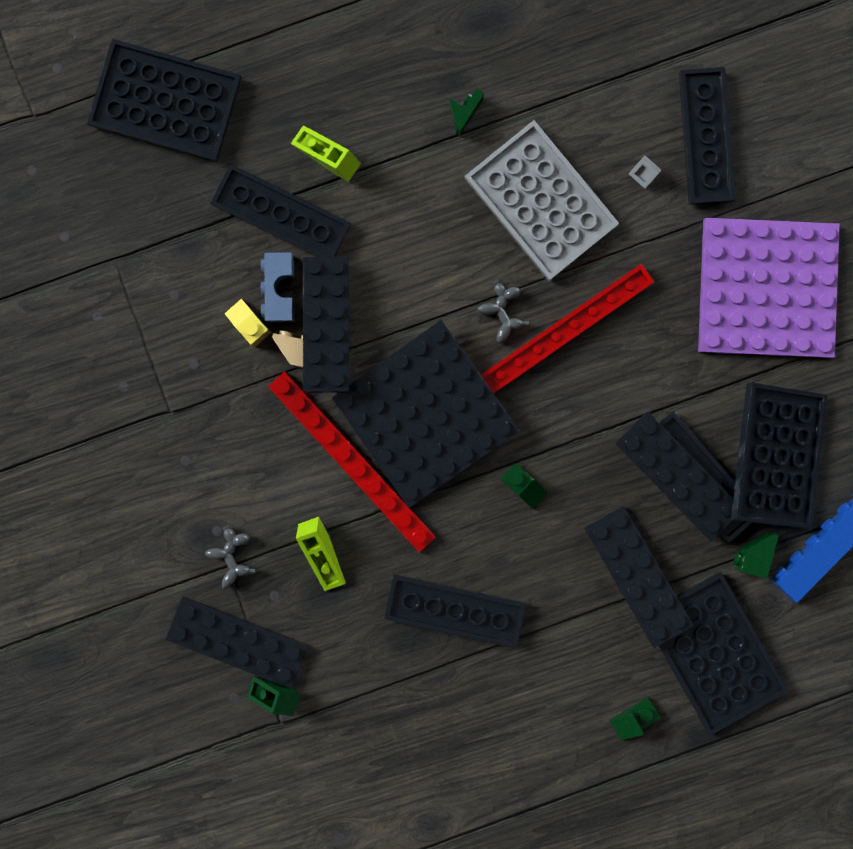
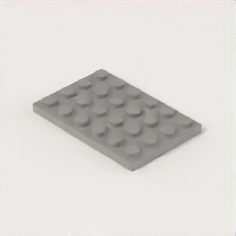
M535 120L464 177L548 281L619 224Z

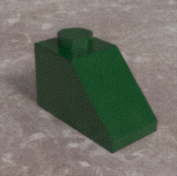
M767 532L741 547L734 557L735 570L767 579L779 535Z
M253 676L247 695L248 699L271 714L294 716L300 693L293 689L257 676Z

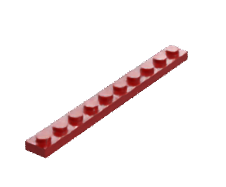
M640 264L481 374L492 392H497L654 283L653 279L644 266Z
M283 372L268 386L418 552L436 538L286 372Z

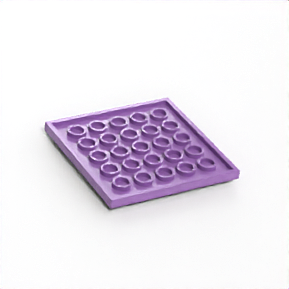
M723 218L703 219L698 352L835 358L840 224Z

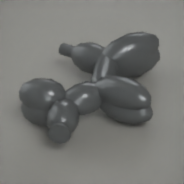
M497 280L492 283L495 286V293L499 296L495 304H482L478 307V312L484 315H498L503 324L498 330L496 337L497 342L502 343L509 336L511 329L517 330L523 326H529V321L509 318L504 308L508 300L518 298L521 290L518 287H510L506 290L505 286Z
M229 525L222 528L224 530V537L228 541L224 549L211 548L205 552V555L211 559L224 558L229 568V571L222 580L223 589L230 587L236 581L237 576L256 573V569H250L245 565H237L232 554L236 550V546L246 545L250 541V536L245 533L236 535L233 529L229 528Z

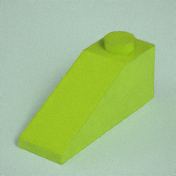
M304 125L291 142L295 148L348 182L361 165L348 149Z
M316 517L298 524L296 540L324 591L344 585L343 573L329 535L320 518Z

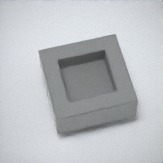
M644 156L630 171L629 175L642 187L646 188L661 172V169L648 157Z

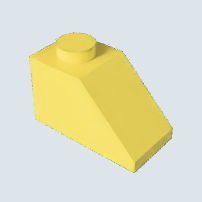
M242 299L225 313L235 328L254 347L271 333Z

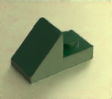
M478 88L473 94H468L463 105L449 98V107L455 132L459 137L484 100V92Z
M516 463L500 478L504 484L532 509L548 494L534 478L530 477Z
M647 697L609 721L619 738L625 740L643 735L642 729L661 718Z

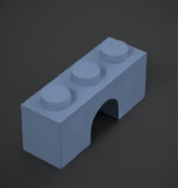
M264 253V259H261V273H265V282H261V295H265V304H261V317H265L267 323H295V304L293 298H283L277 294V285L283 279H294V255L292 253Z

